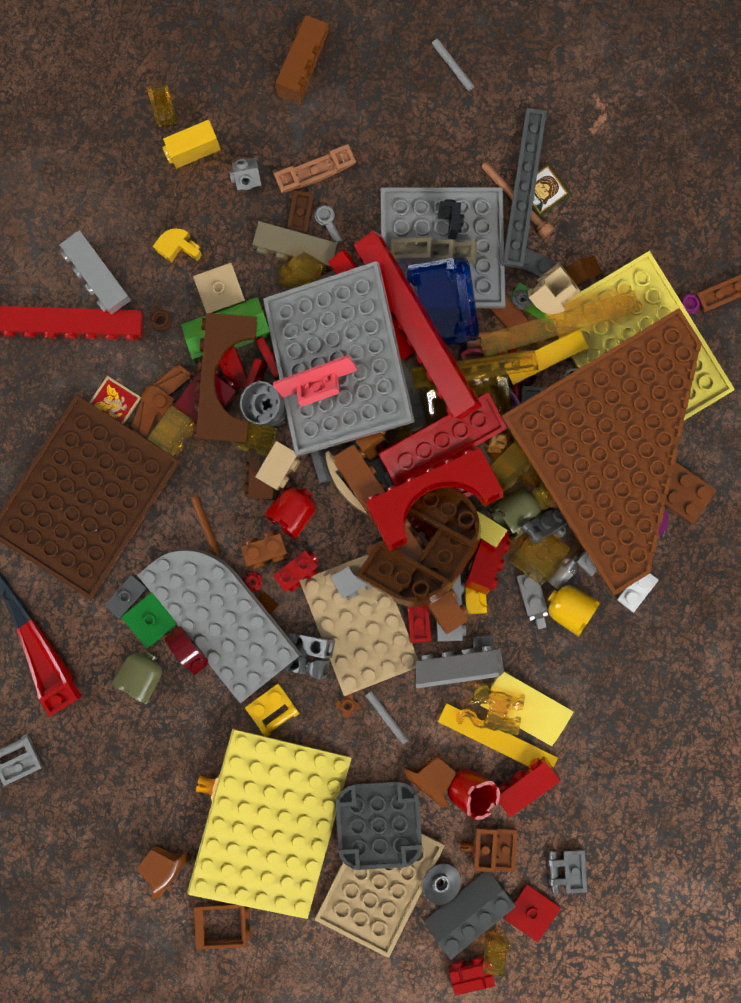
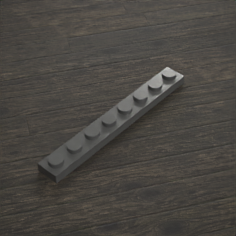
M526 108L502 266L523 269L547 113L545 110Z

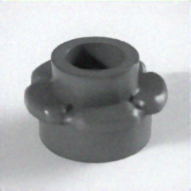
M518 290L515 292V296L512 297V303L519 310L529 308L532 304L528 297V291Z

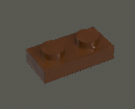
M294 190L287 229L304 234L308 233L314 193Z

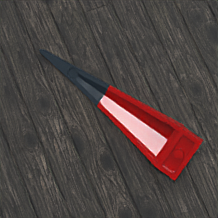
M0 573V592L20 638L38 699L48 716L51 717L82 696L72 681L74 677Z

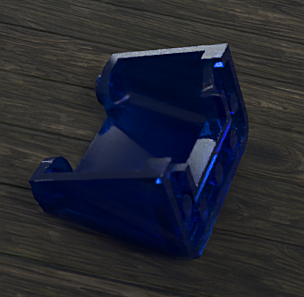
M449 258L408 266L407 280L414 287L417 286L419 300L445 344L450 345L478 340L479 325L471 269L467 258Z

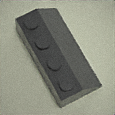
M483 872L459 891L452 901L443 904L426 918L424 923L436 942L451 960L513 910L516 905L492 873Z

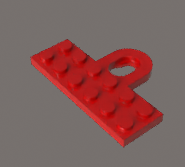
M486 391L477 396L482 407L464 419L452 418L447 413L380 451L378 455L393 483L400 486L406 483L410 477L415 475L421 476L431 467H440L450 458L461 457L465 451L476 447L507 429L489 392ZM451 487L466 497L473 495L464 489Z

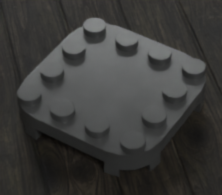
M403 782L351 785L341 791L336 800L338 852L345 865L353 870L404 868L417 861L422 850L420 804L418 795L412 786Z

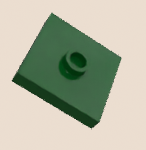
M152 592L121 617L146 649L177 625V622Z

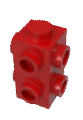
M305 550L275 573L273 577L285 592L290 590L292 593L301 586L299 582L306 577L309 580L318 573L315 569L319 567L316 564L319 560L312 551L308 553Z

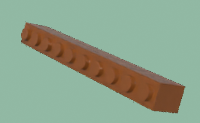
M353 444L332 457V461L375 525L367 509L366 501L372 495H381L387 492L388 489L383 482L379 483L375 478L377 473L371 464L367 465L364 461L366 456L360 447L356 448ZM406 518L404 530L408 543L394 550L417 562L423 553L420 547L423 543L417 534L413 535L409 530L411 525ZM452 588L441 599L427 605L445 634L452 632L467 622L466 616L469 615L462 604L459 606L455 598L457 595Z

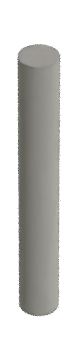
M435 39L432 42L434 48L465 88L471 91L475 87L439 39Z
M372 691L368 692L365 695L402 745L409 741Z

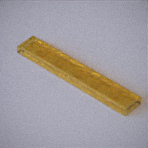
M535 350L456 361L467 380L538 370ZM425 366L411 368L415 388L435 385L434 382L427 378Z

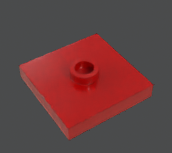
M526 883L514 900L516 907L506 914L503 919L538 943L561 907Z

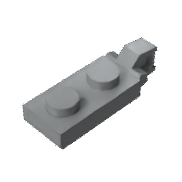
M537 571L516 576L527 616H529L530 621L535 620L537 629L546 628L544 617L548 616V609Z

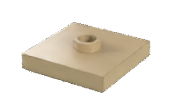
M232 263L193 276L206 313H214L245 301Z

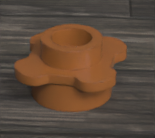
M352 694L346 695L335 704L336 708L343 712V717L349 718L351 713L360 709V704L355 702Z

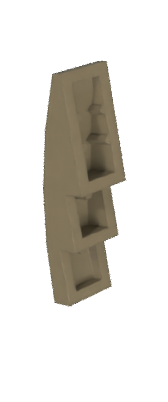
M431 237L391 239V253L398 261L476 264L477 243L476 241L455 242L454 239L433 240Z

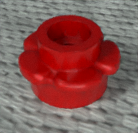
M250 571L243 577L242 581L251 591H257L261 588L263 579L260 574Z

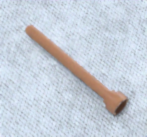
M483 163L482 169L499 187H503V191L512 200L514 190L489 163ZM532 210L530 220L537 226L538 235L544 240L554 231L555 227L550 222H543Z

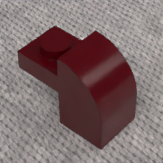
M181 626L164 638L178 661L194 675L208 665V659Z

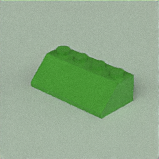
M258 297L214 312L215 314L257 317L256 340L239 342L234 345L236 348L255 342L262 337L271 336ZM206 316L181 324L188 349L195 363L199 362V359H203V351H200V339H204L205 330L201 329L202 318H206Z

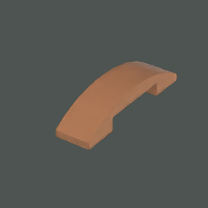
M349 144L331 150L325 156L294 168L292 166L273 173L281 193L331 177L356 164V160Z

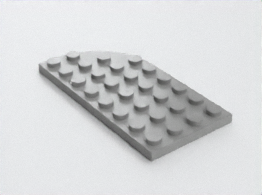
M196 549L172 551L157 558L137 575L177 622L178 627L181 626L189 635L195 645L208 659V664L240 703L301 655V652L238 574L225 561L211 553Z

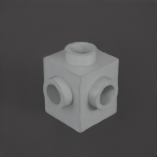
M256 158L239 159L236 162H232L233 170L229 171L232 183H236L237 190H249L253 187L261 186Z

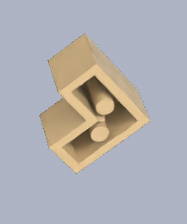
M276 441L255 477L278 491L280 487L284 488L289 480L287 475L291 471L295 472L301 463L299 460L300 456H296L293 450Z

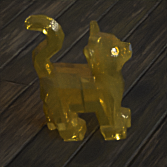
M480 683L475 693L472 694L473 699L470 700V703L489 704L486 718L479 720L476 713L470 709H463L457 714L456 720L458 724H462L464 718L468 717L471 723L480 729L488 728L493 731L500 730L507 734L518 735L521 717L516 716L513 719L507 717L508 710H523L525 695L520 694L518 698L504 692L492 691L488 688L487 684Z

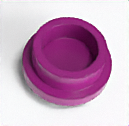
M686 294L680 299L689 315L698 311L700 302L697 296Z

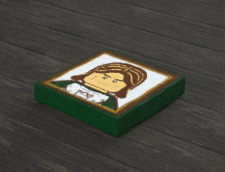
M549 161L538 169L532 210L541 218L572 196V193Z

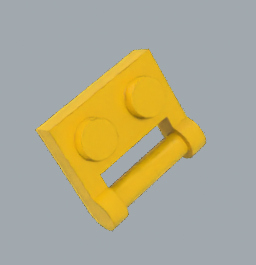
M279 683L245 707L262 734L267 737L271 735L274 729L292 716L296 717L300 714ZM284 704L288 707V710L269 724L265 725L262 721Z

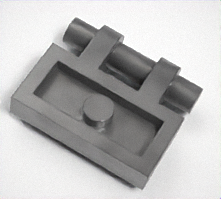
M550 850L547 864L550 867V878L548 880L549 885H551V893H560V885H565L566 893L587 892L585 850H563V858L561 859L557 858L556 850ZM564 866L565 877H559L558 867Z

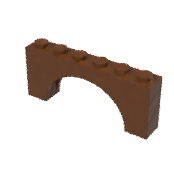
M206 313V318H202L201 329L205 330L204 339H200V351H203V359H199L198 372H201V380H197L196 392L200 393L199 401H195V413H198V420L193 423V434H196L198 439L247 443L249 422L234 418L223 408L217 396L215 376L221 358L232 346L242 341L256 340L257 317Z

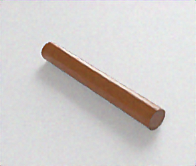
M195 496L191 498V502L213 555L219 554L221 552L199 497Z

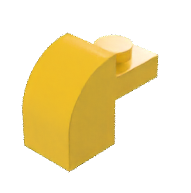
M175 228L165 231L153 245V249L171 263L181 250L197 262L202 256L199 245L192 240L187 242L190 235L183 229Z

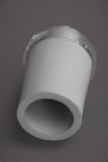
M575 555L573 559L564 558L560 560L559 564L546 579L558 591L576 574L578 566L575 561L578 557Z

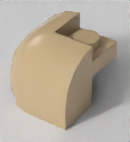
M558 262L537 279L538 284L534 289L530 288L528 290V297L542 312L558 314L566 310L564 304L581 291Z

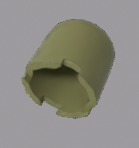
M516 489L491 506L489 510L493 511L491 517L494 522L507 529L510 533L509 539L514 541L524 533L521 527L526 522L532 521L541 515L539 504L541 500L534 492L531 494L525 489Z
M148 652L145 655L141 653L129 655L112 680L111 685L126 692L127 695L147 704L162 676V668L156 662L157 657Z

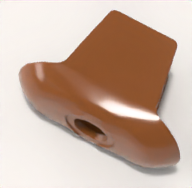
M435 754L419 769L404 767L405 776L426 793L427 796L440 806H450L444 796L456 775L454 768L438 754Z
M158 845L153 846L137 867V871L153 888L151 900L160 898L171 885L174 878L177 877L182 868L187 864L189 851L181 855H175Z

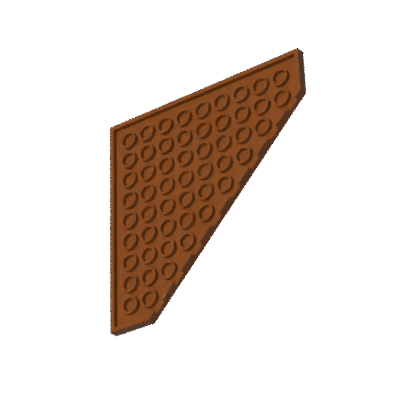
M680 308L501 416L613 596L650 574L653 555L656 550L666 497L671 483L672 470L675 465L685 412L688 407L690 390L702 344Z

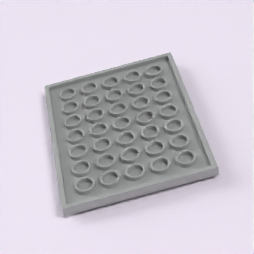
M377 261L263 298L280 379L349 355L357 366V371L339 377V394L302 407L298 403L297 393L284 397L296 456L305 455L415 422L381 268Z

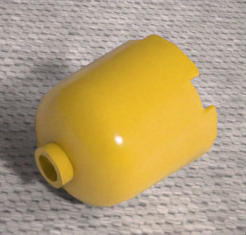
M565 585L558 592L554 590L548 598V601L551 602L548 612L553 620L579 637L601 602L574 586Z

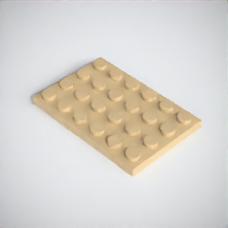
M368 554L318 573L309 580L305 578L300 581L321 638L335 640L333 655L329 659L344 696L415 669L416 661H418L400 611L393 598L373 587L368 590L363 587L357 590L359 595L349 600L347 597L342 599L331 578L332 575L347 567H350L352 573L356 576L367 560Z
M421 832V854L417 861L404 868L353 870L343 862L315 917V921L389 958L422 893L424 875L436 864L445 844Z

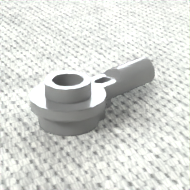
M327 205L319 206L314 215L316 222L326 226L334 242L340 243L343 240L333 224L335 216L333 209Z

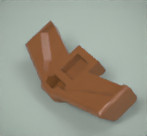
M177 364L153 385L147 386L141 394L142 400L130 429L147 439L157 412L164 417L176 401L170 395L194 375Z

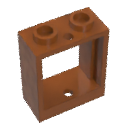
M221 901L195 904L196 950L247 946L248 940H251V927H247V919H250V907ZM240 908L241 937L206 939L205 910Z

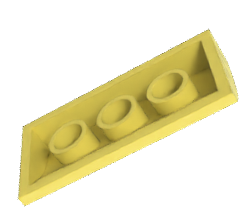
M506 672L500 677L495 678L480 706L550 746H553L573 714V711Z

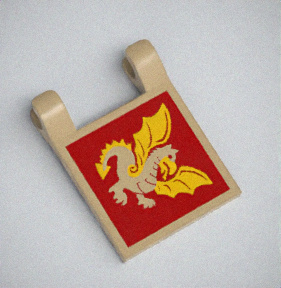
M107 376L89 403L120 423L125 424L142 397Z

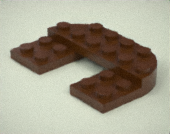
M451 487L439 488L424 494L412 505L408 512L438 529L417 562L394 549L388 551L386 545L379 541L357 573V578L393 598L394 602L405 606H425L436 602L446 595L476 551L481 537V525L475 506L465 495Z

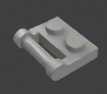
M29 734L0 749V779L3 786L43 768ZM25 747L26 753L2 763L1 757Z

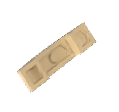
M329 451L324 454L326 468L334 486L351 506L367 515L360 502L337 475L336 471L338 468L332 461L333 455Z

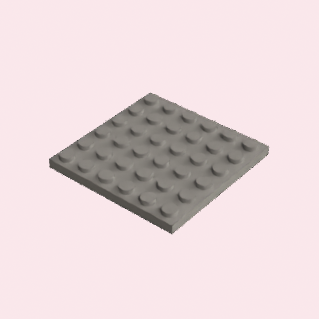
M503 187L381 188V236L390 251L391 239L431 237L433 240H447L449 219L437 218L440 201L446 199H453L461 203L460 214H464L462 232L457 234V238L454 241H476L477 243L476 264H441L396 260L425 309L505 308V267L502 266L504 258Z

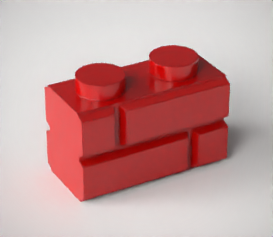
M483 955L472 958V961L464 963V960H458L448 967L455 996L495 987L489 957L484 958Z

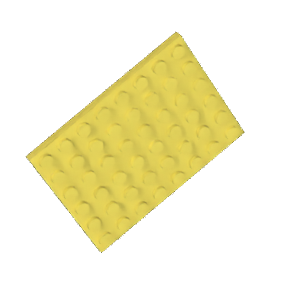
M650 251L578 293L564 304L566 310L558 314H544L559 339L580 329L589 348L571 357L575 366L579 369L680 308L702 342L684 420L735 390Z
M232 729L189 883L188 895L308 919L336 817V800L344 788L352 758L330 751Z

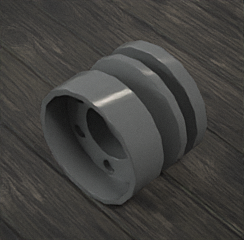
M258 381L245 388L240 400L241 412L245 419L253 424L269 427L282 426L288 421L284 397L276 391L272 383Z

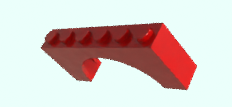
M480 447L465 451L461 457L450 458L440 467H431L421 476H412L407 479L406 483L400 486L398 484L388 488L387 492L381 495L374 494L369 497L368 501H366L367 509L388 551L408 543L404 530L406 516L412 505L430 491L445 487L464 489L474 494L484 506L503 497V489Z

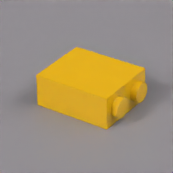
M209 120L163 138L165 146L162 147L169 164L174 163L176 169L221 150Z

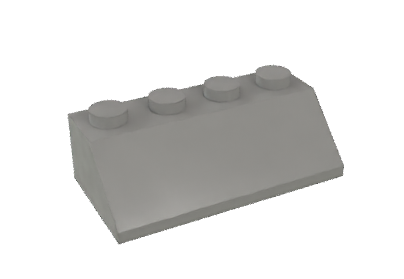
M494 645L482 647V651L474 652V648L463 649L461 654H454V651L443 652L441 657H434V654L422 655V659L416 661V688L500 677L504 673L501 649H495Z

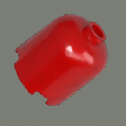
M295 487L286 488L266 510L264 516L273 525L276 522L283 527L281 530L292 539H296L316 512L315 502L311 499L313 495L305 488L302 490Z
M462 769L456 772L447 789L448 797L452 803L475 820H482L491 814L489 811L494 805H498L500 799L499 787L493 781L472 769Z

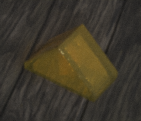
M168 85L148 88L157 127L177 124L172 94Z

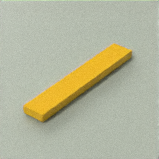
M448 703L445 704L437 721L526 766H529L534 759H541L545 756L554 768L558 757Z

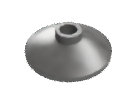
M440 863L431 867L424 875L422 881V892L425 898L436 905H443L452 901L457 896L461 887L459 872L452 865Z

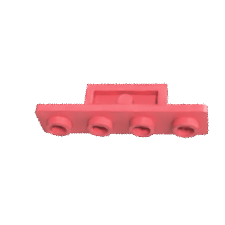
M346 355L273 382V387L282 397L297 393L298 403L302 407L339 394V377L357 371V366L350 356Z

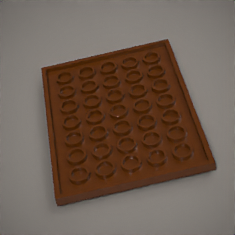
M76 395L0 512V542L92 600L181 461Z

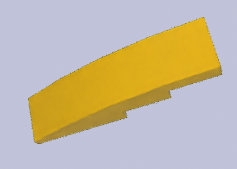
M579 329L504 367L512 384L515 385L589 347Z

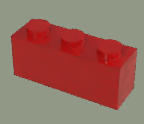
M506 533L497 548L480 538L464 587L488 595L491 589L495 590L498 578H495L497 571L501 572L505 560L501 558L503 553L507 554L511 542L508 541L510 534Z
M545 756L541 759H534L529 764L530 767L524 771L519 770L512 776V780L507 783L502 782L497 786L500 790L499 804L509 817L515 815L561 782L559 774Z

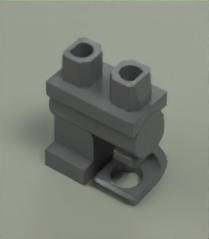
M298 632L286 634L301 652V655L282 670L298 674L309 673L314 679H326L330 660L309 661V657L332 658L335 640Z

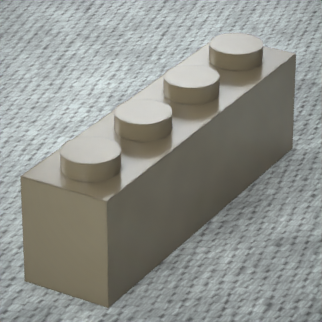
M261 221L258 222L252 243L253 248L259 254H274L277 259L283 261L292 259L301 266L310 264L315 266L316 270L323 272L327 270L332 271L328 261L336 255L338 250V243Z

